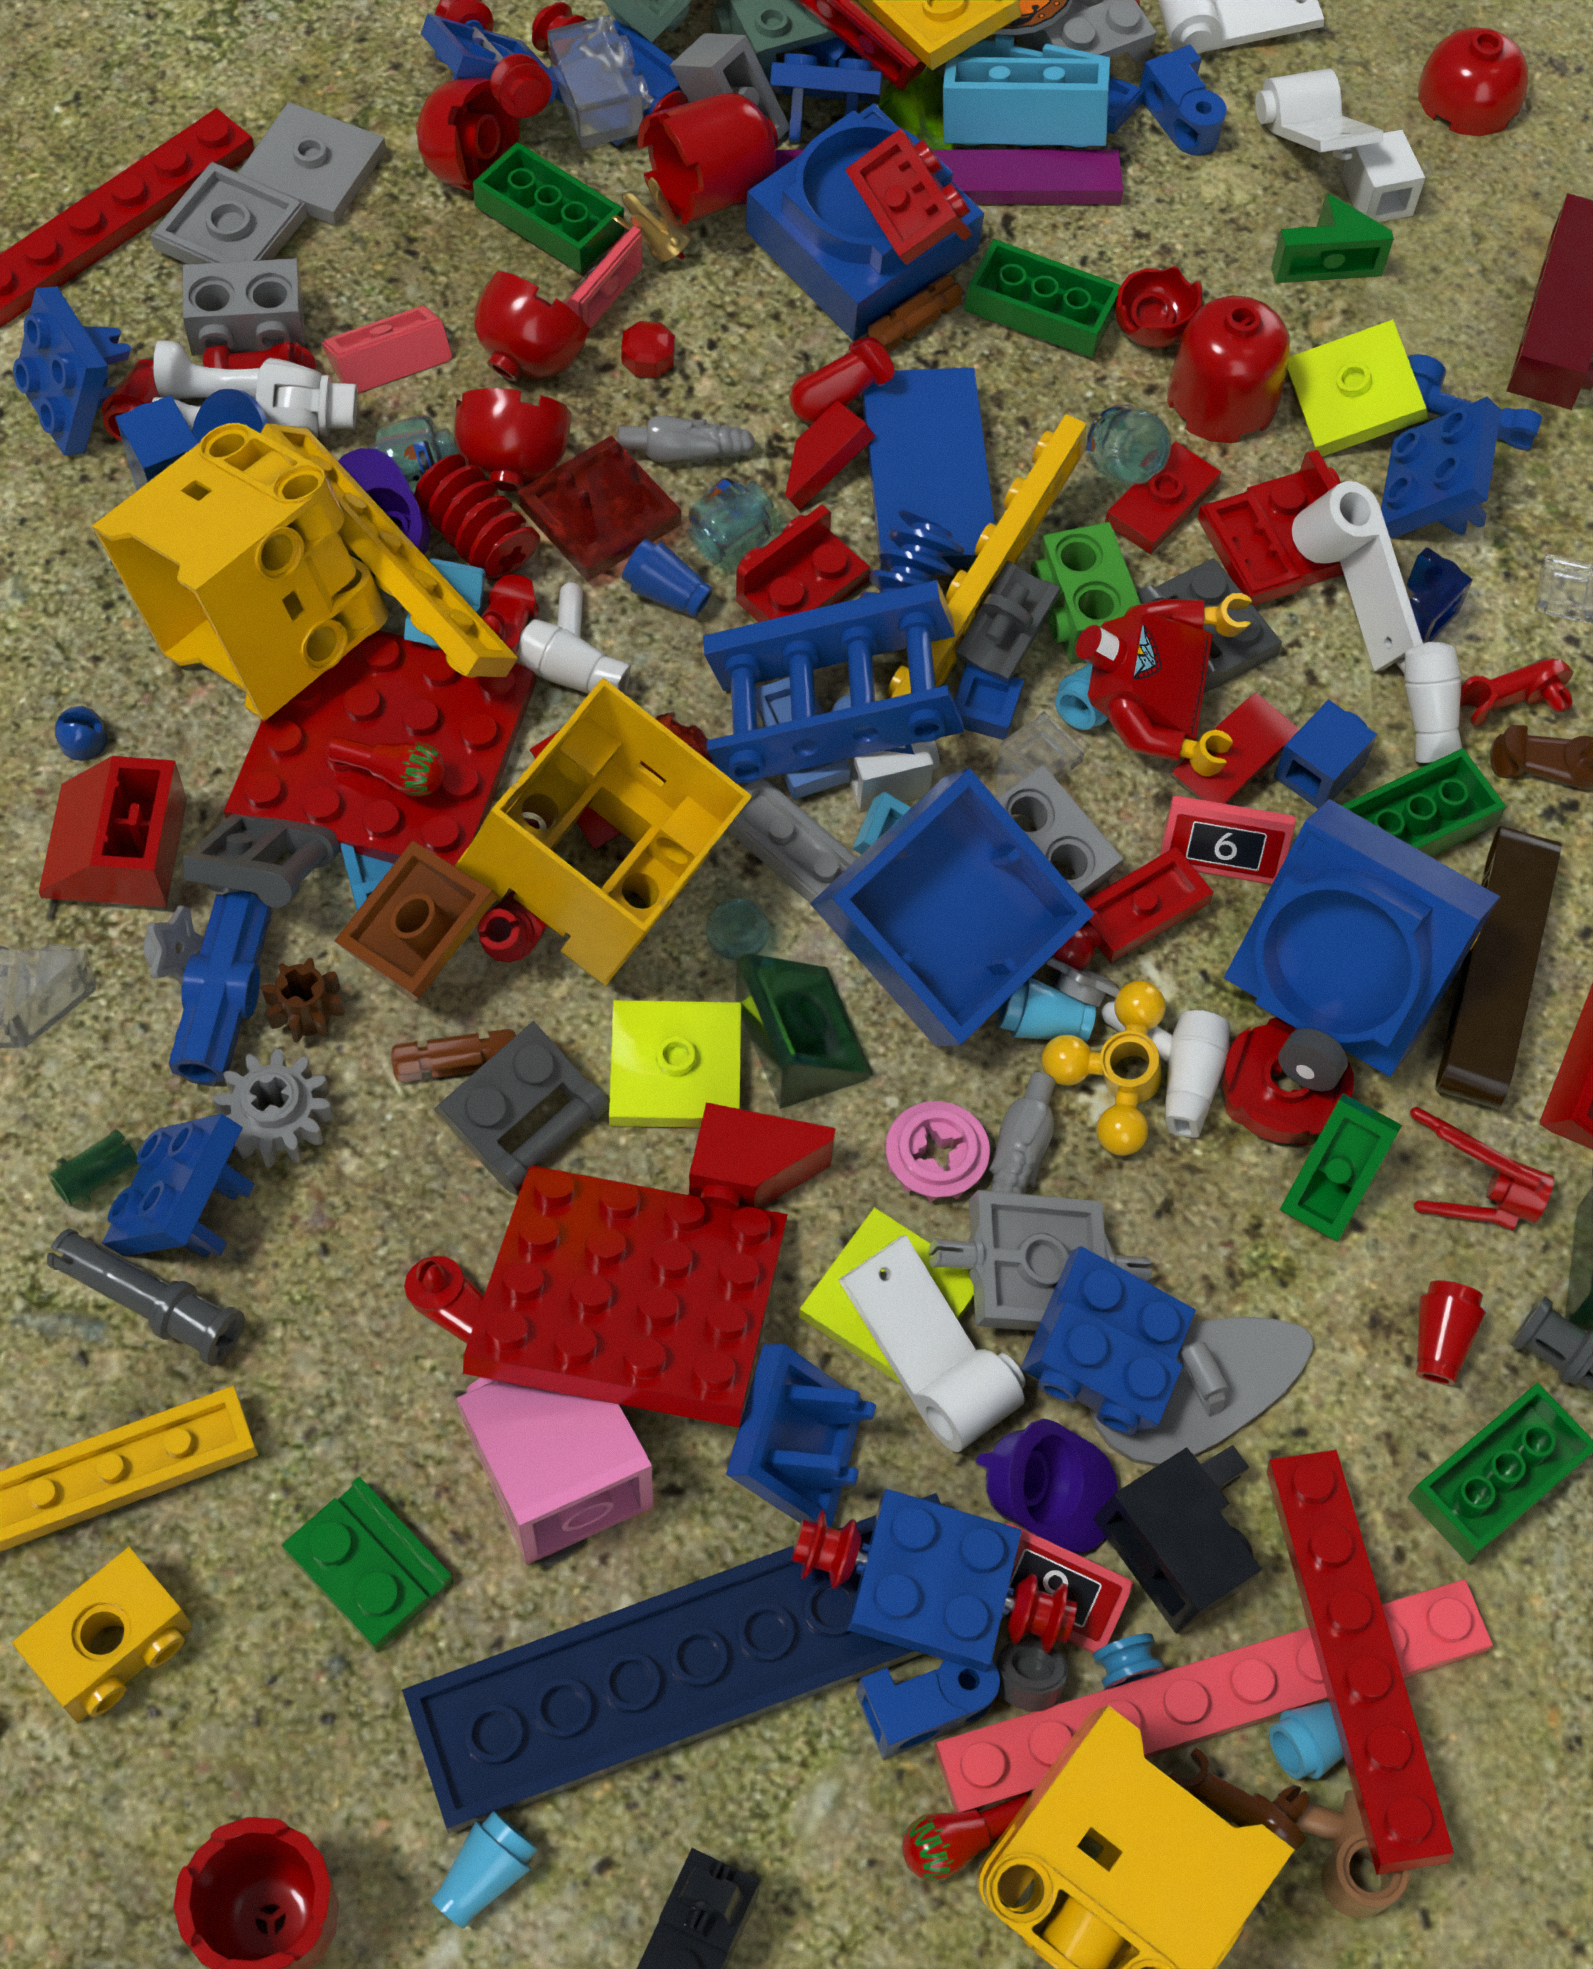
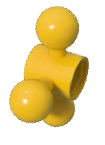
M1147 981L1130 982L1117 993L1114 1011L1118 1021L1125 1027V1031L1110 1037L1104 1044L1101 1053L1091 1052L1090 1047L1084 1040L1077 1036L1066 1034L1057 1036L1049 1041L1043 1050L1041 1058L1045 1074L1053 1077L1059 1085H1076L1089 1074L1104 1077L1108 1091L1115 1098V1105L1109 1107L1101 1114L1097 1122L1096 1132L1103 1148L1119 1156L1131 1155L1140 1150L1145 1144L1149 1132L1148 1122L1144 1114L1137 1109V1105L1152 1098L1158 1091L1162 1081L1158 1050L1154 1042L1147 1036L1148 1030L1156 1027L1163 1019L1166 1003L1159 988ZM1137 1056L1147 1061L1149 1066L1142 1076L1136 1079H1123L1114 1073L1117 1063L1123 1058Z

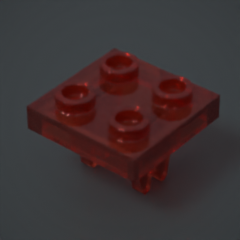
M612 435L517 491L518 506L587 582L630 557L644 539L654 542L681 525V509Z

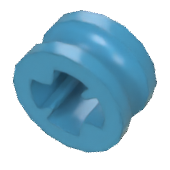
M1144 1633L1123 1638L1093 1653L1095 1665H1102L1106 1669L1107 1675L1102 1679L1104 1690L1152 1676L1165 1670L1162 1660L1155 1659L1151 1655V1648L1156 1643L1153 1634Z

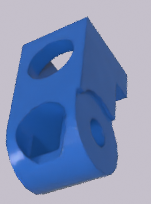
M1190 44L1146 61L1139 88L1145 90L1143 104L1173 143L1182 152L1201 156L1209 154L1217 147L1226 117L1227 106L1218 94L1208 91L1205 88V84L1199 78L1198 71L1201 58Z
M944 1660L939 1669L895 1685L886 1667L861 1677L855 1694L880 1755L885 1760L973 1724L984 1717L999 1691L1000 1676L993 1660L985 1672Z

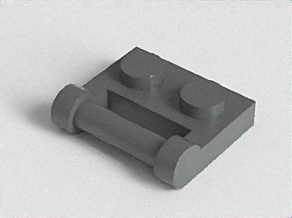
M1215 558L1157 587L1148 585L1137 591L1141 604L1163 599L1204 600V607H1217L1230 594L1242 593ZM1252 604L1242 610L1227 609V613L1232 620L1251 622L1241 634L1235 637L1222 636L1215 630L1213 625L1203 626V630L1213 634L1210 648V656L1212 658H1209L1203 694L1278 655L1282 641Z
M231 814L183 856V880L207 884L209 889L221 893H232L240 890L257 893L260 900L267 906L281 908L286 906L297 895L299 883L316 867L328 865L338 855L340 843L337 840L336 834L323 826L284 819ZM284 852H295L282 865L273 864Z
M533 1020L439 1103L434 1110L496 1180L510 1193L517 1194L521 1190L525 1175L528 1174V1168L538 1166L586 1121L596 1122L609 1110V1101L596 1085L584 1078ZM558 1086L569 1098L570 1102L512 1154L507 1153L498 1144L497 1140Z

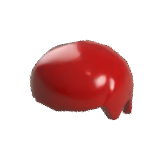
M1177 266L1162 270L1145 268L1131 273L1118 289L1115 304L1117 323L1123 333L1139 345L1160 349L1179 343L1183 331L1193 314L1202 307V285L1200 281H1195L1193 284L1187 281Z

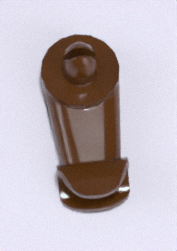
M1511 725L1505 730L1504 734L1496 737L1491 745V767L1494 774L1499 778H1515L1523 773H1527L1579 789H1593V737L1579 736L1573 739L1532 736L1528 735V727L1526 725Z
M1197 1748L1190 1753L1192 1760L1201 1769L1197 1776L1188 1780L1177 1777L1174 1772L1168 1776L1213 1812L1230 1823L1234 1822L1239 1827L1263 1824L1295 1849L1294 1851L1299 1849L1306 1841L1304 1834L1295 1824L1303 1816L1309 1804V1794L1307 1791L1299 1794L1301 1791L1300 1786L1292 1785L1285 1788L1273 1802L1258 1793L1252 1796L1216 1776L1206 1755Z

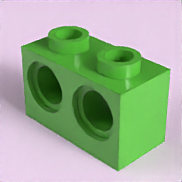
M1110 522L1042 535L1038 560L1031 563V575L1060 587V595L1048 614L1052 639L1056 644H1063L1070 664L1085 662L1076 654V643L1080 634L1091 625L1101 627L1106 621L1123 617L1128 608L1140 605V600Z

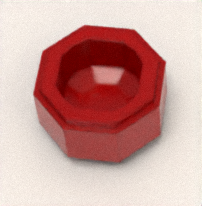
M639 321L623 331L621 346L622 364L635 377L658 378L673 368L675 335L661 322Z

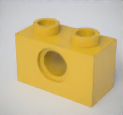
M127 1547L11 1643L57 1701L78 1724L87 1715L97 1717L111 1709L124 1696L127 1690L125 1684L147 1665L153 1669L171 1659L185 1642L183 1635L193 1627L179 1605L133 1550ZM110 1626L124 1628L123 1639L115 1650L103 1655L91 1653L92 1642L101 1630Z

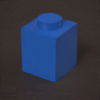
M1328 699L1285 744L1274 778L1319 809L1329 799L1333 801L1362 770L1378 734L1368 728L1358 715L1344 711Z

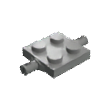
M978 1190L969 1199L971 1229L969 1241L933 1238L929 1247V1255L932 1256L929 1259L931 1267L968 1269L974 1286L976 1326L1037 1331L1070 1252L1080 1246L1149 1283L1152 1274V1268H1148L1151 1265L1149 1257L1113 1254L1104 1231L1103 1205L1101 1201Z

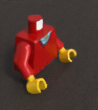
M1232 593L1217 607H1204V600L1163 599L1135 605L1128 608L1123 617L1106 621L1101 627L1091 625L1080 634L1076 643V654L1080 659L1093 665L1088 690L1090 704L1108 717V720L1127 748L1135 752L1179 762L1181 757L1189 758L1192 768L1202 776H1212L1222 770L1227 761L1222 758L1213 757L1208 753L1207 749L1215 753H1225L1233 744L1231 737L1223 731L1210 730L1203 734L1198 742L1194 741L1197 736L1213 634L1203 630V626L1213 625L1215 630L1225 637H1235L1241 634L1251 622L1232 620L1227 613V609H1246L1252 603V600L1247 595Z

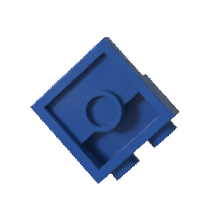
M1080 1246L1070 1252L1020 1370L1039 1380L1038 1387L1047 1395L1064 1402L1072 1403L1077 1400L1097 1411L1096 1418L1104 1426L1122 1434L1133 1435L1159 1426L1183 1367V1364L1177 1362L1176 1358L1196 1309Z

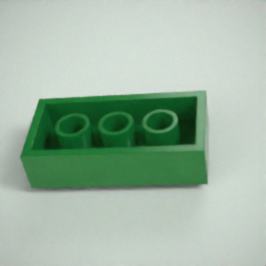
M518 142L473 181L475 207L580 273L624 233V227L612 219L615 215L624 219L623 207Z
M993 239L967 286L964 311L1093 358L1115 315V304L1118 289L1121 285Z
M1464 748L1341 805L1430 857L1497 826L1506 808L1505 803Z
M1537 1382L1418 1483L1407 1498L1459 1555L1469 1563L1581 1466L1593 1454V1439Z

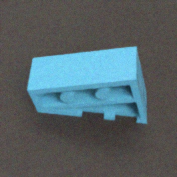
M997 34L995 42L985 39L981 40L946 62L943 83L944 143H958L967 146L981 144H1015L1021 147L1070 145L1076 148L1106 146L1110 57L1051 44H1045L1043 52L1014 46V36Z

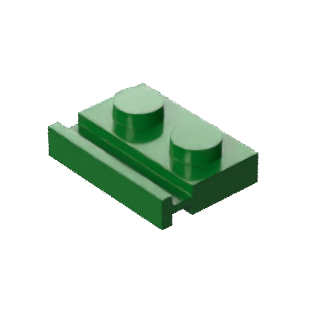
M359 1476L351 1483L352 1487L338 1499L334 1498L281 1546L285 1554L377 1653L421 1613L436 1594L443 1588L447 1589L454 1581L452 1574Z

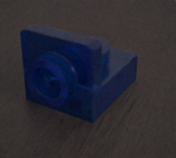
M1427 547L1417 556L1407 581L1408 589L1415 593L1409 601L1423 643L1431 642L1456 617L1473 581V578L1461 571L1459 566L1453 561L1441 557Z

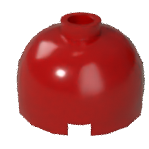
M1470 27L1457 30L1439 42L1428 58L1418 83V100L1425 113L1432 120H1435L1436 114H1438L1443 119L1450 121V131L1472 136L1498 133L1508 126L1511 118L1518 116L1524 103L1528 88V65L1525 56L1518 44L1507 35L1493 29Z
M475 77L467 79L457 78L438 86L426 98L416 124L417 144L424 165L442 183L463 190L473 191V181L507 152L509 147H512L516 142L519 143V119L508 114L494 98L490 88V79Z
M497 271L481 292L474 313V328L479 344L491 355L487 362L488 366L501 376L515 382L520 374L537 380L554 377L569 368L584 348L585 341L590 334V328L581 317L557 298L553 304H550L543 298L535 295L540 287L511 273Z
M484 388L467 391L462 394V402L458 399L456 401L454 442L458 453L465 458L467 465H477L485 473V478H489L500 491L523 490L524 483L536 482L554 472L562 460L570 435L572 415L566 405L543 395H540L539 406L520 402L521 391L514 389Z

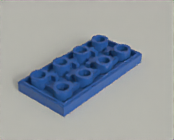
M975 369L894 370L892 379L882 385H876L873 382L861 393L864 422L876 435L867 444L878 554L884 548L900 549L890 539L889 532L894 526L909 527L899 516V510H905L927 518L951 532L952 537L965 550L963 554L944 553L942 559L952 568L971 567L978 557L974 552L980 535L989 523L995 524ZM879 558L880 570H889Z

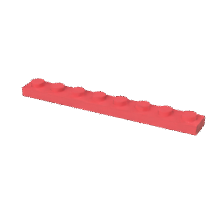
M1466 1579L1382 1604L1403 1678L1486 1653L1493 1646ZM1307 1627L1054 1705L1045 1710L1035 1711L936 1742L934 1750L954 1812L961 1813L972 1809L979 1812L1025 1794L1030 1796L1091 1711L1108 1705L1140 1729L1145 1759L1278 1718L1286 1710L1328 1702L1329 1699L1310 1630Z

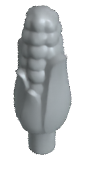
M667 415L656 416L648 420L647 427L618 426L617 449L646 450V455L650 459L660 462L696 460L705 463L707 458L716 459L717 457L725 458L727 456L735 458L739 455L745 456L749 454L755 446L754 436L748 430H742L739 427L731 428L727 425L720 426L716 423L710 425L706 423V419L692 420Z
M1032 1073L1024 1098H1018L1014 1101L1003 1118L995 1156L989 1168V1171L994 1174L991 1191L1025 1194L1027 1188L1033 1189L1035 1187L1038 1168L1051 1141L1054 1130V1115L1048 1105L1056 1081L1048 1074Z

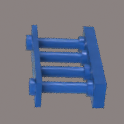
M938 580L704 635V656L722 690L731 689L733 735L707 740V751L716 767L737 784L751 783L773 775L919 742H932L941 737L963 733V721L948 685L935 688L931 642L955 637L953 617ZM907 648L911 693L875 701L872 656ZM848 662L851 707L816 715L813 670ZM789 676L792 721L757 729L755 683Z

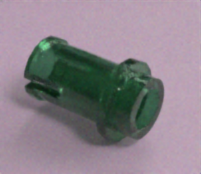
M114 1129L108 1136L69 1161L63 1157L56 1160L57 1168L48 1173V1178L67 1206L71 1207L78 1201L86 1205L91 1201L90 1193L129 1168L139 1165L137 1163V1155L129 1143L125 1146L122 1144L125 1141V1137L119 1130Z

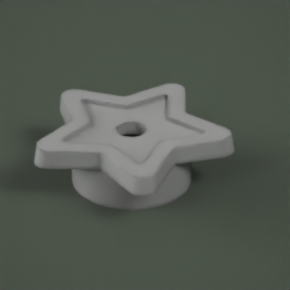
M179 905L169 922L148 923V932L144 940V956L151 968L150 975L153 979L172 974L182 985L187 962L192 954H200L204 937L194 931L190 909L187 906Z
M1050 957L1045 962V964L1060 971L1054 987L1087 1004L1100 1007L1106 993L1116 997L1120 991L1116 987L1115 981L1091 972L1086 968L1084 970L1075 969L1054 957Z

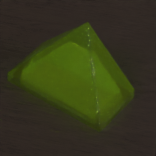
M926 65L923 72L904 92L900 91L890 82L878 107L898 127L910 132L919 140L924 139L932 150H955L954 143H944V78Z

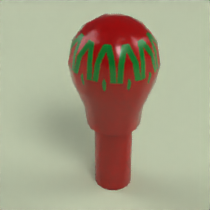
M335 736L329 745L328 756L330 760L368 769L373 776L385 780L398 791L408 796H428L442 785L445 778L446 767L441 753L434 746L427 743H379L377 746Z
M1025 1794L980 1813L972 1809L961 1813L922 1815L913 1821L904 1833L901 1850L907 1868L922 1880L931 1882L947 1880L960 1871L975 1855L988 1849L990 1841L1001 1837L1029 1796Z

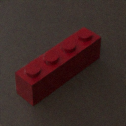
M1567 193L1552 230L1506 392L1572 410L1581 388L1591 391L1593 387V200Z

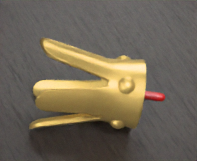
M651 177L648 181V186L663 218L661 220L635 195L628 192L624 193L622 201L633 215L631 222L635 227L641 229L642 241L650 248L649 253L658 262H666L677 255L680 259H684L685 256L682 251L691 239V232L685 228V224L681 222L682 220L676 219L657 181ZM615 215L612 217L613 220L627 230L633 227L619 216Z

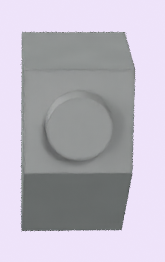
M704 33L669 65L683 93L687 96L688 103L713 95L737 93L753 101L764 116L772 121L778 134V140L790 129V125L746 35Z

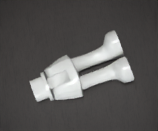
M159 340L156 343L153 370L155 385L160 397H153L152 402L171 395L191 431L201 406L188 405L179 401V399L208 398L211 394L221 389H238L251 395L261 406L269 424L308 428L316 438L319 437V434L328 437L330 429L355 430L358 400L357 384L332 383L331 375H322L321 372L274 358H268L260 368H208L192 363L180 343L167 340Z

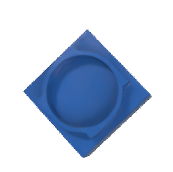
M875 103L859 114L855 110L847 114L816 136L806 146L802 154L747 191L746 232L853 342L868 332L870 324L884 315L890 316L889 312L922 289L929 288L928 285L943 275H947L978 252L984 212L952 181L953 172L938 158L943 168L935 175L943 188L952 183L966 202L971 212L965 215L963 220L973 235L962 241L953 231L908 265L899 258L845 171L847 167L901 128ZM902 128L915 145L921 141Z
M970 768L943 777L810 903L935 1047L961 1045L1095 914Z
M1329 799L1304 822L1234 956L1224 979L1256 997V1005L1297 1029H1316L1330 1035L1345 1051L1391 1077L1414 1048L1500 896Z

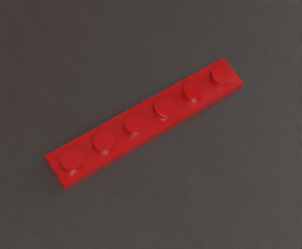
M215 108L0 254V328L31 307L36 288L61 287L170 212L211 162L231 170L250 157L254 151L252 136L218 108Z
M1337 1450L1270 1459L1266 1473L1376 1875L1448 1864L1454 1855L1453 1847Z

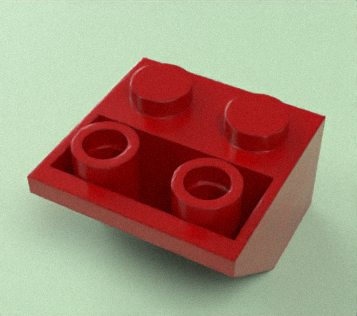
M111 756L61 784L39 887L41 898L167 907L187 802L175 760Z

